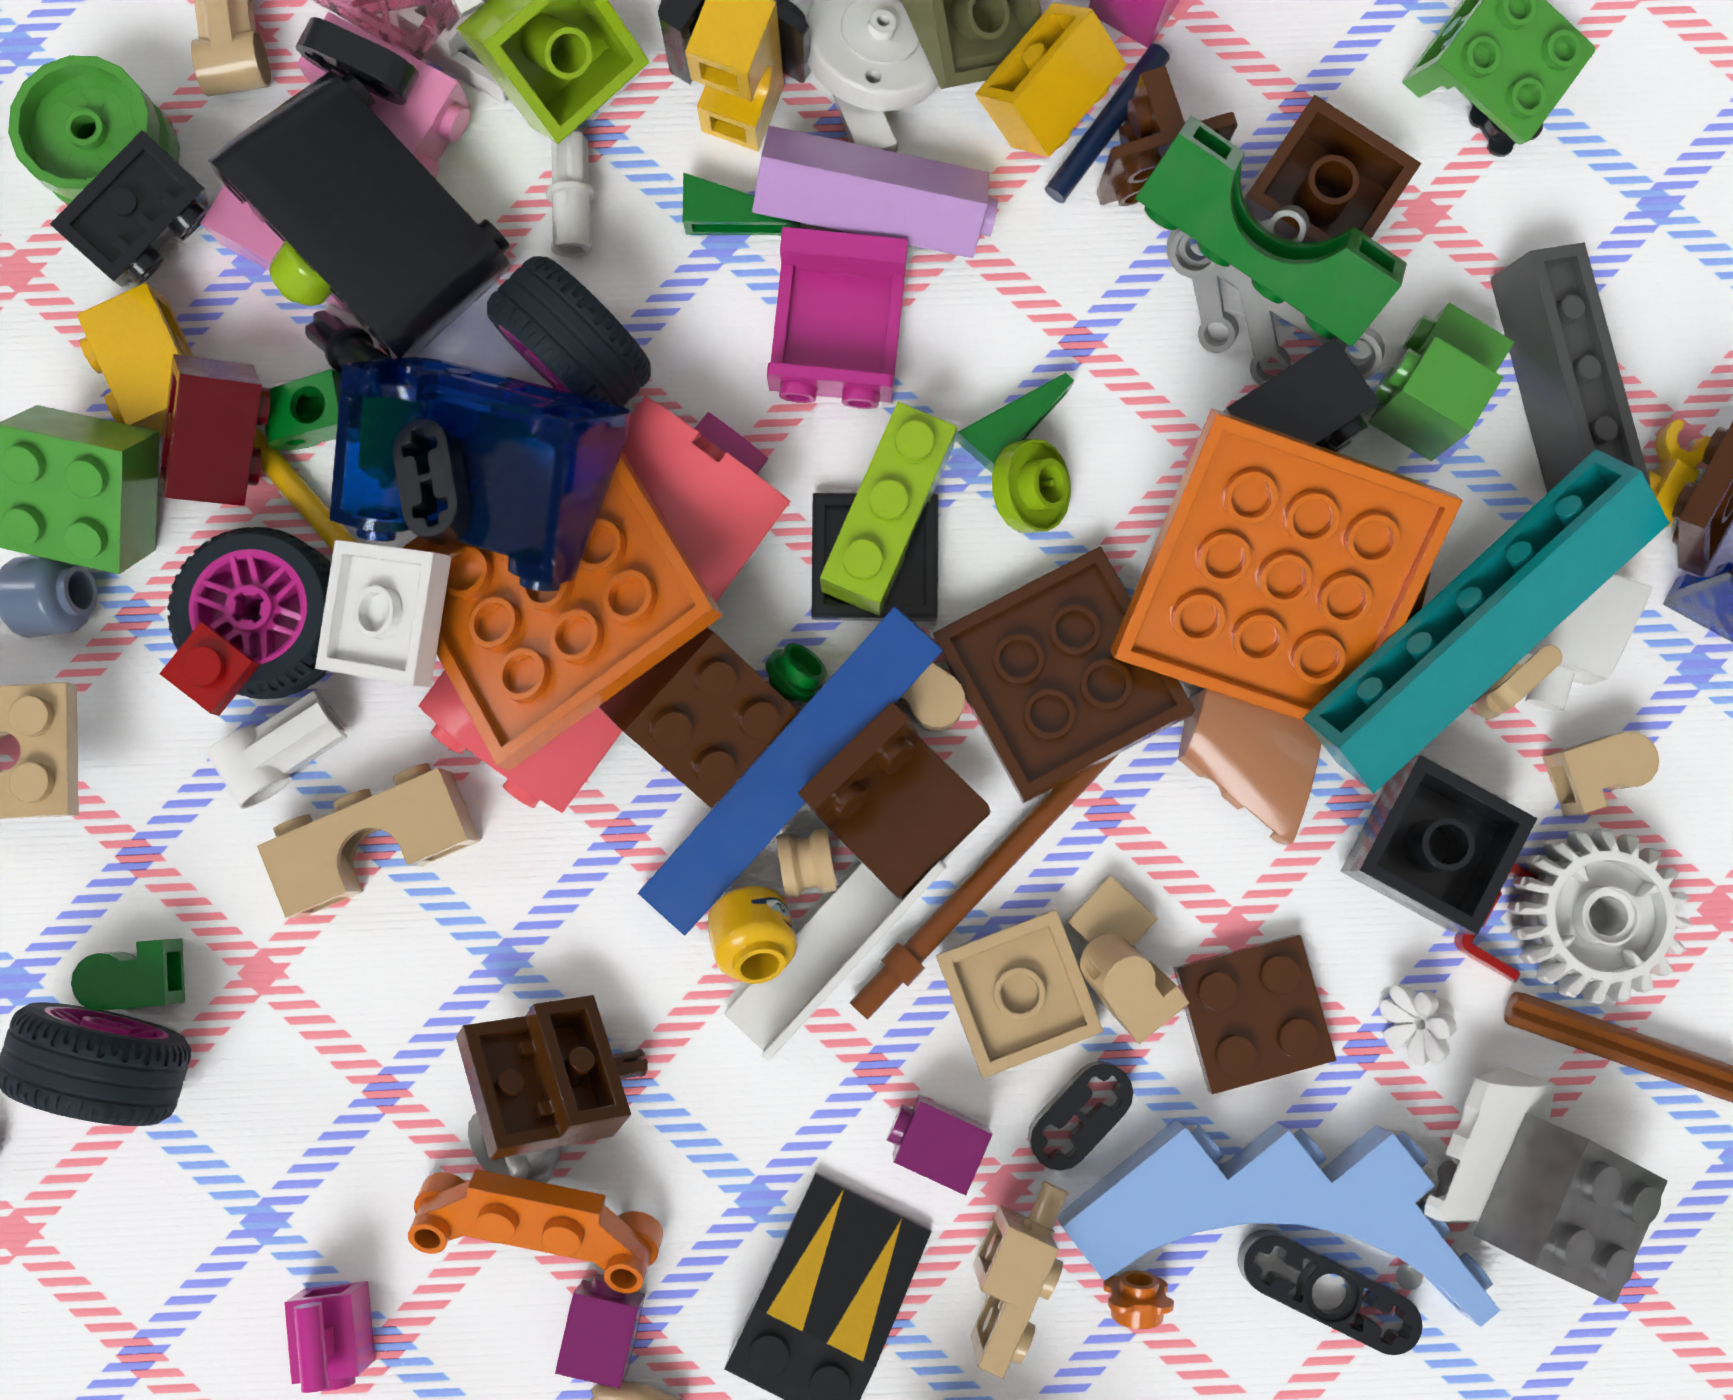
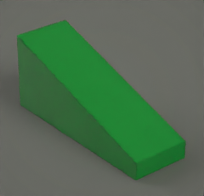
M683 172L682 222L686 235L781 236L782 227L801 228V223L752 213L755 196Z
M1065 372L958 431L956 442L993 473L995 461L1002 450L1016 441L1025 440L1068 394L1074 379Z

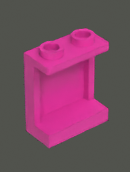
M782 227L780 243L781 270L771 362L768 363L767 367L769 391L779 392L781 399L796 403H812L816 401L817 396L842 398L841 403L843 405L857 409H875L879 407V402L892 403L908 239Z

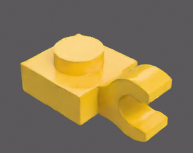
M1680 419L1667 424L1658 432L1655 440V450L1660 459V466L1654 471L1647 470L1651 483L1649 486L1670 522L1665 528L1671 526L1675 519L1672 517V512L1683 487L1688 481L1693 483L1696 481L1700 473L1696 467L1702 461L1706 447L1711 439L1710 436L1706 435L1696 440L1689 452L1683 450L1678 444V434L1685 422Z

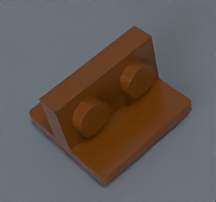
M1166 65L1140 74L1133 98L1128 101V113L1124 124L1119 128L1121 145L1115 146L1110 150L1097 189L1100 205L1118 201L1120 206L1139 203L1135 200L1137 194L1185 124ZM1234 112L1201 120L1202 123L1228 141L1231 140L1238 126Z

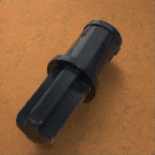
M325 310L313 313V322L305 326V334L312 343L325 353L329 366L341 374H350L367 392L380 393L394 383L397 370L391 366L396 365L395 361L374 346L371 336L363 328L354 325L348 326L341 319L333 317Z

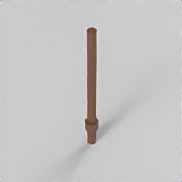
M1119 754L1050 789L903 946L897 942L880 961L885 965L849 1003L868 1020L902 983L908 987L925 970L921 963Z

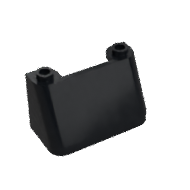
M330 70L228 141L207 161L223 185L242 204L247 201L257 218L262 223L265 222L283 242L287 241L313 271H316L330 286V291L354 315L355 320L364 329L367 326L369 327L368 331L380 343L379 347L402 370L510 270V262L504 253L511 246L498 229L487 219L477 224L370 109L376 103L375 99L353 74L348 72L343 78H340Z

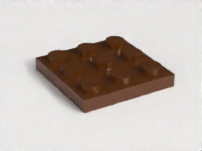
M1101 546L933 632V640L944 649L941 652L942 657L953 677L961 684L965 693V699L1023 804L1192 716L1195 711L1178 679L1114 659L1111 647L1131 602V598Z

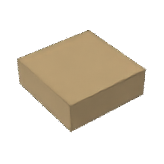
M1108 875L1067 919L1066 923L1087 943H1090L1100 935L1113 933L1121 935L1134 946L1158 918L1112 875Z

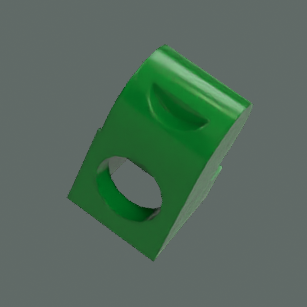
M329 369L270 388V411L267 424L264 426L268 447L274 450L289 451L309 448L321 442L338 438L344 441L354 440L356 392L361 390L359 383L333 369Z
M183 938L137 941V957L131 953L119 951L96 953L85 957L77 964L72 973L71 987L73 995L81 1005L88 1009L99 1011L184 1003Z

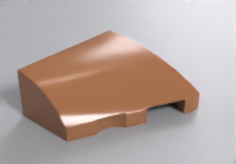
M1204 689L1189 698L1195 711L1192 716L1184 719L1178 760L1198 777L1212 780L1218 786L1221 796L1237 810L1243 807L1249 810L1273 831L1269 837L1276 843L1283 845L1294 843L1312 789L1322 743L1305 721L1208 689Z

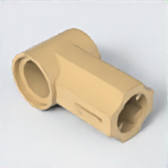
M194 0L199 38L191 42V57L196 78L203 93L209 97L270 87L271 70L263 40L256 31L252 0Z

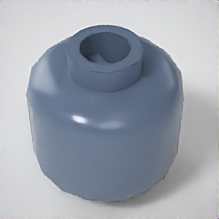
M29 555L12 558L0 569V618L13 633L22 637L31 638L78 631L86 624L96 606L98 596L96 582L89 570L83 566Z

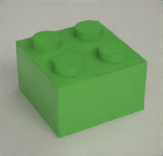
M35 405L0 421V548L115 574H121L156 550L159 431L41 405Z

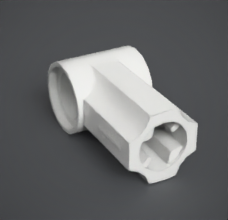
M313 690L259 726L257 724L248 725L223 737L208 749L206 755L239 807L247 809L269 799L284 789L292 780L290 777L292 773L342 742L348 736L343 728L344 725L333 708L324 700L319 692Z

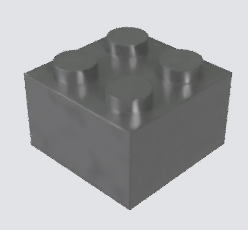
M1526 1113L1473 1235L1543 1271L1616 1304L1623 1286L1632 1276L1635 1265L1634 1260L1647 1229L1659 1213L1661 1197L1668 1180L1588 1138Z

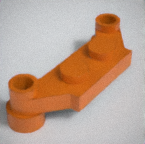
M475 1169L471 1180L467 1182L457 1175L446 1172L431 1174L423 1181L414 1202L416 1216L409 1229L408 1240L415 1249L427 1254L439 1253L445 1249L448 1241L466 1236L492 1243H501L557 1256L590 1261L605 1271L604 1280L611 1289L628 1294L634 1293L642 1287L648 1266L656 1261L663 1239V1228L654 1217L644 1212L628 1211L617 1216L605 1205L606 1195Z

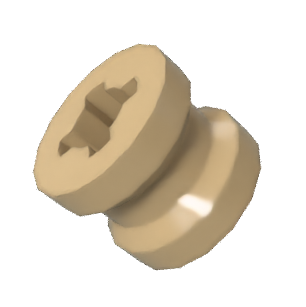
M827 827L814 829L811 835L805 838L796 839L790 834L776 836L786 899L799 897L804 889L816 887L824 893L837 891Z

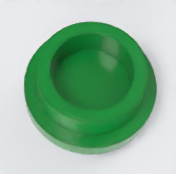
M789 643L784 649L773 651L765 662L770 685L789 701L809 702L822 688V682L827 676V670L820 658L808 648L796 643Z

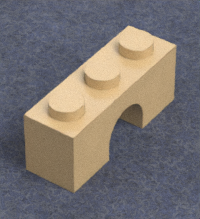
M429 763L420 764L393 776L395 786L372 796L370 789H363L337 799L333 802L336 812L313 821L311 815L306 814L275 826L273 831L276 838L257 845V848L285 918L307 917L362 893L363 890L354 868V857L360 843L374 832L383 830L396 840L407 866L422 867L480 842L453 773L441 768L431 770Z

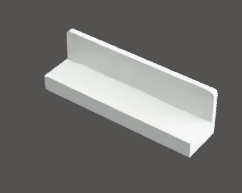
M939 860L908 895L899 899L861 863L796 934L797 949L795 957L780 975L764 983L750 984L723 1014L763 1051L761 1056L769 1062L947 866Z

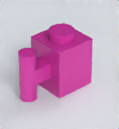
M368 1281L305 1288L284 1302L291 1385L301 1384L302 1393L338 1390L355 1384V1377L359 1376L375 1361Z

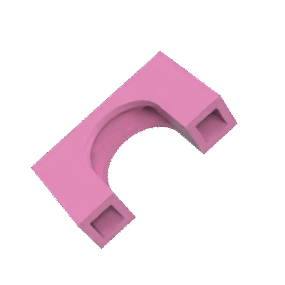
M328 11L324 20L397 53L419 72V78L405 104H395L370 93L376 101L370 109L436 179L439 171L438 161L450 142L455 143L461 138L470 118L469 109L471 106L459 81ZM303 56L297 62L298 67L310 84L327 73L310 63ZM224 185L200 223L222 246L268 271L270 270L271 260L284 243L265 222L262 223L257 218L247 201L242 204ZM333 293L326 299L327 303L346 313L350 312Z

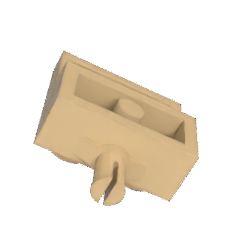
M1044 1180L1029 1217L999 1204L973 1263L980 1290L988 1294L970 1335L978 1368L1004 1379L1011 1361L1021 1364L1026 1357L1036 1326L1028 1321L1038 1298L1041 1297L1048 1300L1053 1294L1063 1268V1261L1056 1259L1059 1248L1053 1239L1055 1233L1053 1227L1069 1192Z

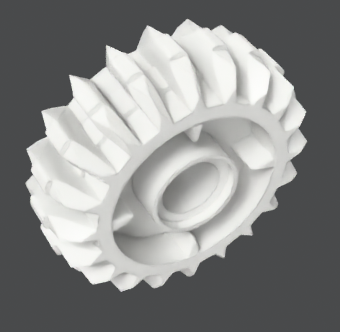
M1599 828L1595 829L1591 836L1584 829L1570 831L1567 835V843L1561 839H1550L1544 843L1547 858L1541 855H1530L1525 860L1530 871L1538 876V879L1516 877L1512 881L1513 885L1519 891L1526 893L1524 902L1514 901L1510 902L1507 906L1510 913L1522 914L1524 925L1515 926L1510 930L1509 934L1513 939L1530 941V944L1523 949L1519 958L1528 964L1541 962L1536 975L1540 982L1553 984L1558 981L1559 994L1575 998L1579 993H1582L1586 1002L1601 1004L1605 1000L1606 995H1608L1611 1001L1615 1002L1630 1000L1631 988L1640 993H1648L1654 990L1651 973L1663 977L1674 973L1664 956L1666 953L1681 955L1682 952L1687 950L1680 941L1673 937L1675 929L1684 930L1692 925L1687 918L1676 916L1675 906L1684 904L1690 897L1685 892H1670L1668 886L1676 879L1679 872L1675 871L1672 867L1656 869L1662 852L1656 848H1643L1639 851V838L1637 836L1622 834L1616 839L1612 829ZM1597 899L1604 904L1607 911V921L1598 932L1593 928L1589 919L1590 908Z

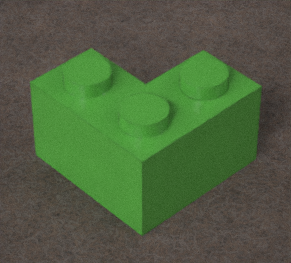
M1450 302L1433 319L1423 315L1411 330L1402 346L1407 350L1395 368L1391 366L1375 388L1374 394L1380 402L1368 423L1429 461H1433L1472 430L1504 378L1496 372L1513 346L1514 341Z

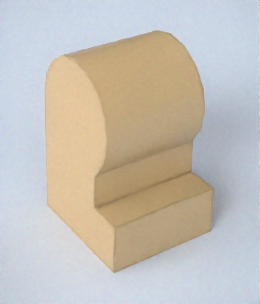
M932 662L898 701L909 708L913 720L921 728L928 731L941 732L951 728L959 721L965 707V693L961 684L951 674Z
M1633 731L1600 737L1542 756L1564 816L1586 814L1609 806L1603 789L1618 790L1643 786L1656 775L1660 762L1658 750L1654 743L1644 734Z
M1113 933L1100 935L1093 939L1084 949L1080 958V969L1084 978L1111 1015L1139 1045L1189 1004V1001L1179 987L1152 961L1149 962L1121 935Z

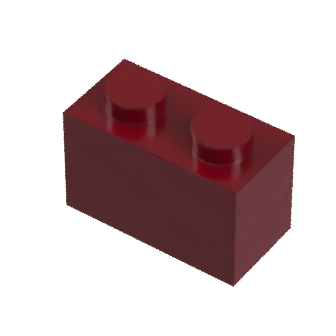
M173 354L158 471L164 498L245 506L248 485L257 486L261 473V449L253 447L256 425L266 426L270 411V389L262 387L254 365Z

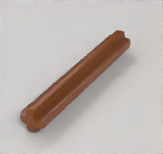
M1513 992L1508 999L1504 1011V1021L1510 1026L1733 1103V1065L1526 993Z

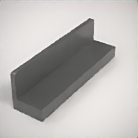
M1585 242L1527 252L1492 276L1491 285L1504 334L1507 338L1514 341L1509 353L1547 493L1595 449L1641 470L1650 485Z

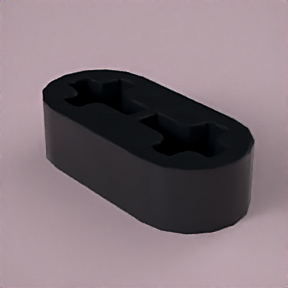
M312 17L309 19L295 46L301 56L325 72L331 70L340 78H343L350 72L370 93L395 104L403 105L406 103L419 78V72L416 68L397 53L321 18Z
M426 418L415 419L403 426L397 433L393 443V459L403 518L406 526L421 538L437 545L451 544L465 534L472 517L461 447L458 439L437 422ZM431 440L437 444V448L428 452L429 466L419 461L417 456L426 452V441ZM436 498L448 505V509L439 513V524L437 525L427 520V516L432 515L437 510Z
M1096 1061L1088 1063L1035 1116L1029 1126L1028 1142L1031 1151L1041 1164L1049 1169L1058 1171L1071 1169L1093 1150L1132 1105L1134 1092L1132 1083L1126 1073L1109 1062ZM1096 1076L1098 1079L1106 1081L1111 1076H1114L1117 1082L1114 1084L1112 1091L1117 1097L1116 1102L1110 1107L1103 1102H1099L1084 1115L1080 1109L1089 1101L1093 1094L1087 1086L1090 1079ZM1076 1115L1081 1121L1068 1135L1070 1142L1074 1145L1072 1149L1066 1154L1059 1149L1053 1150L1050 1154L1044 1152L1043 1149L1048 1143L1046 1136L1043 1134L1045 1127L1052 1124L1054 1127L1061 1129Z

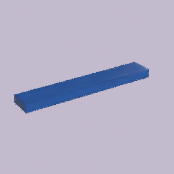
M894 606L637 894L685 936L805 804L798 792L891 702L895 704L944 649L897 606Z

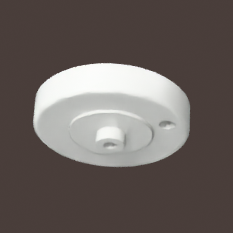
M812 0L806 22L810 27V54L807 64L816 79L830 93L851 105L863 109L896 111L922 102L938 87V81L901 0Z

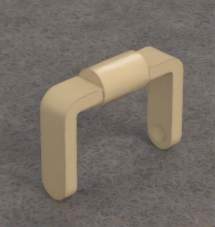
M1554 645L1542 647L1523 665L1515 664L1481 695L1472 706L1486 721L1508 711L1561 664L1563 659L1561 650Z

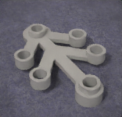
M1296 205L1283 206L1271 218L1257 221L1272 234L1294 242H1302L1310 227L1307 213ZM1284 216L1294 218L1300 226L1299 234L1294 237L1282 235L1278 230V219ZM1178 228L1170 232L1166 246L1167 256L1172 267L1179 274L1192 279L1201 319L1198 339L1202 347L1207 351L1213 353L1226 351L1232 346L1239 333V325L1236 318L1229 312L1224 311L1219 277L1240 290L1254 357L1250 364V373L1254 381L1259 385L1264 384L1277 375L1267 374L1261 369L1260 360L1262 358H1275L1281 365V372L1291 366V358L1288 352L1278 345L1272 312L1322 345L1330 341L1316 333L1305 321V315L1285 301L1278 304L1263 297L1253 287L1252 279L1232 265L1223 267L1215 264L1206 256L1195 254L1190 248V236ZM1214 322L1223 324L1229 332L1228 339L1224 341L1213 339L1208 331L1209 324ZM1368 327L1358 339L1366 342L1371 350V354L1363 359L1353 357L1348 351V344L1337 337L1336 340L1364 380L1369 379L1378 371L1385 355V344L1381 335L1376 330Z

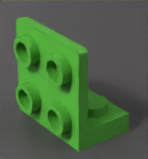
M1462 0L1403 79L1402 83L1418 98L1441 86L1447 90L1454 86L1516 144L1521 145L1530 141L1595 53V46L1547 0Z

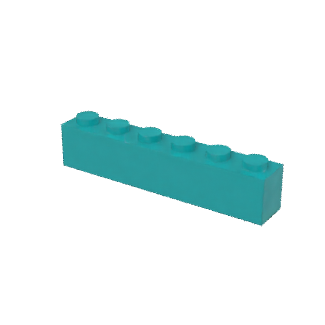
M1595 449L1302 719L1336 763L1372 793H1375L1668 526L1670 522L1642 471Z

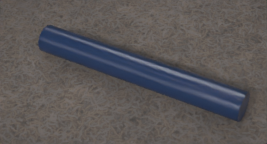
M1155 43L1150 44L1045 186V192L1053 200L1059 203L1066 201L1125 121L1128 113V101L1133 98L1140 74L1165 66L1170 60L1169 53L1162 46Z

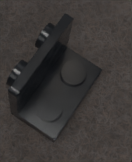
M141 130L50 225L116 284L124 287L132 280L136 284L141 285L164 263L165 259L158 251L174 234L182 241H185L198 229L206 215L207 209L203 205L208 200L205 188Z

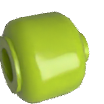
M285 241L270 262L269 273L273 284L289 301L306 306L324 303L332 293L329 289L330 286Z

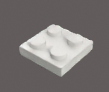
M335 540L315 669L431 688L451 556L427 551Z

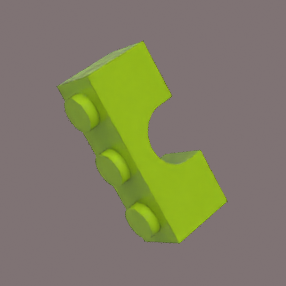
M897 401L820 576L822 592L875 615H881L905 560V553L919 517L927 501L930 502L953 450L957 426Z

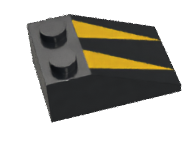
M815 1172L731 1346L724 1370L784 1400H860L890 1334L931 1235V1229Z

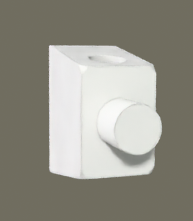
M1615 574L1518 662V664L1523 665L1539 649L1546 645L1558 647L1563 655L1561 664L1527 694L1525 701L1542 709L1564 711L1572 682L1591 685L1608 680L1613 674L1651 595L1653 586Z

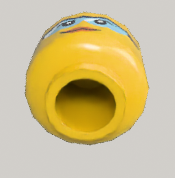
M762 886L738 887L720 897L709 910L707 929L713 956L720 971L730 978L749 984L764 983L779 976L795 957L797 938L790 911L784 897L775 890Z

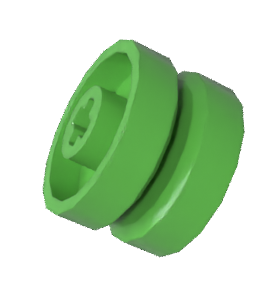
M69 55L42 65L22 83L10 106L8 134L17 159L38 181L49 190H52L67 206L141 130L179 163L180 145L172 122L122 67L98 56Z

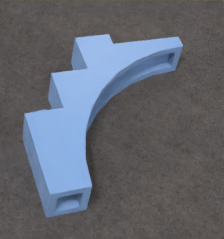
M1175 1119L1062 1210L1057 1218L1062 1228L1103 1281L1147 1252L1197 1232L1247 1223L1295 1224L1352 1236L1398 1257L1424 1275L1460 1314L1479 1327H1482L1501 1311L1486 1292L1493 1283L1485 1271L1466 1252L1460 1257L1456 1255L1444 1240V1237L1451 1232L1445 1221H1437L1424 1215L1425 1200L1416 1204L1419 1199L1435 1187L1434 1183L1422 1170L1429 1163L1425 1154L1405 1132L1401 1131L1395 1136L1394 1133L1376 1125L1324 1168L1320 1169L1319 1165L1326 1160V1157L1310 1136L1301 1128L1292 1133L1289 1129L1275 1122L1218 1168L1216 1163L1224 1155L1203 1128L1198 1125L1190 1132L1186 1126Z

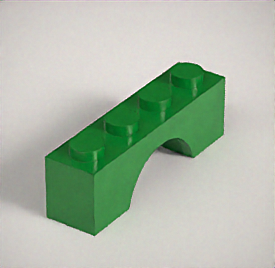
M1190 115L1144 183L1135 200L1145 206L1144 210L1148 217L1159 226L1168 230H1176L1178 228L1196 240L1199 250L1209 260L1223 267L1232 265L1250 277L1253 287L1263 297L1278 304L1285 301L1304 314L1305 321L1316 333L1329 340L1334 337L1337 339L1338 337L1353 347L1402 286L1407 263L1354 226L1330 239L1311 243L1289 241L1267 231L1252 216L1243 198L1241 169L1245 151Z

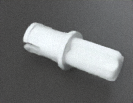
M575 129L559 144L551 140L552 184L546 189V198L552 203L553 242L551 243L552 253L558 256L568 258L587 256L588 252H592V244L590 242V203L596 198L595 189L589 185L588 140L581 131Z

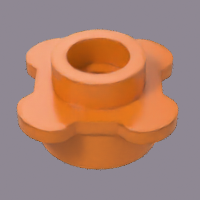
M1130 1270L1123 1272L1120 1276H1111L1103 1281L1104 1291L1111 1294V1297L1108 1298L1111 1317L1122 1326L1133 1329L1155 1328L1163 1322L1164 1314L1170 1313L1174 1309V1300L1166 1296L1168 1283L1152 1273Z

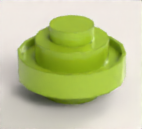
M1028 439L1016 441L1006 446L995 461L992 473V495L997 511L1007 526L1019 533L1048 532L1061 523L1068 511L1071 498L1070 475L1065 460L1059 451L1045 440Z

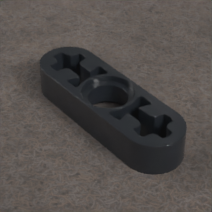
M1272 1230L1256 1231L1242 1242L1237 1257L1238 1267L1244 1279L1258 1292L1387 1355L1404 1354L1418 1343L1423 1327L1420 1312L1409 1299L1396 1290ZM1275 1246L1279 1247L1277 1256L1288 1266L1300 1271L1297 1283L1295 1284L1290 1278L1276 1271H1270L1265 1279H1262V1269L1254 1262L1259 1252L1270 1254ZM1303 1260H1310V1262L1303 1268ZM1326 1274L1341 1276L1346 1285V1295L1343 1302L1331 1310H1323L1316 1307L1312 1299L1314 1283L1318 1278ZM1296 1286V1294L1294 1296L1288 1294ZM1363 1289H1369V1291L1363 1296ZM1362 1300L1383 1313H1390L1394 1305H1397L1395 1315L1403 1321L1399 1331L1387 1329L1383 1337H1380L1382 1328L1372 1319L1358 1312ZM1355 1317V1323L1353 1325L1349 1324V1322Z

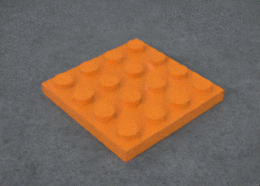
M590 407L470 496L472 508L471 522L468 530L459 540L447 545H437L417 536L402 547L403 549L434 552L451 556L436 654L497 766L509 771L723 616L605 422Z
M1211 408L1113 642L1111 653L1114 659L1304 721L1302 718L1405 625L1463 500L1456 494Z

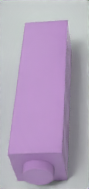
M769 125L760 160L752 213L853 234L908 239V245L974 258L979 235L991 236L997 213L998 199L988 197L990 172Z

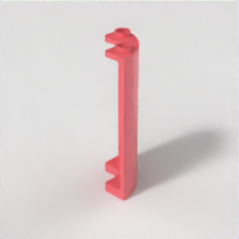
M644 396L614 439L713 600L717 603L791 501L728 452H723L704 438L699 431L660 404ZM445 670L418 705L436 723L430 733L439 742L459 754H463L466 749L487 765L506 777L507 780L503 784V788L523 804L535 808L541 800L561 813L565 811L622 733V730L597 707L509 771L497 766Z

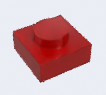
M200 622L159 674L207 712L220 716L261 664L212 626Z

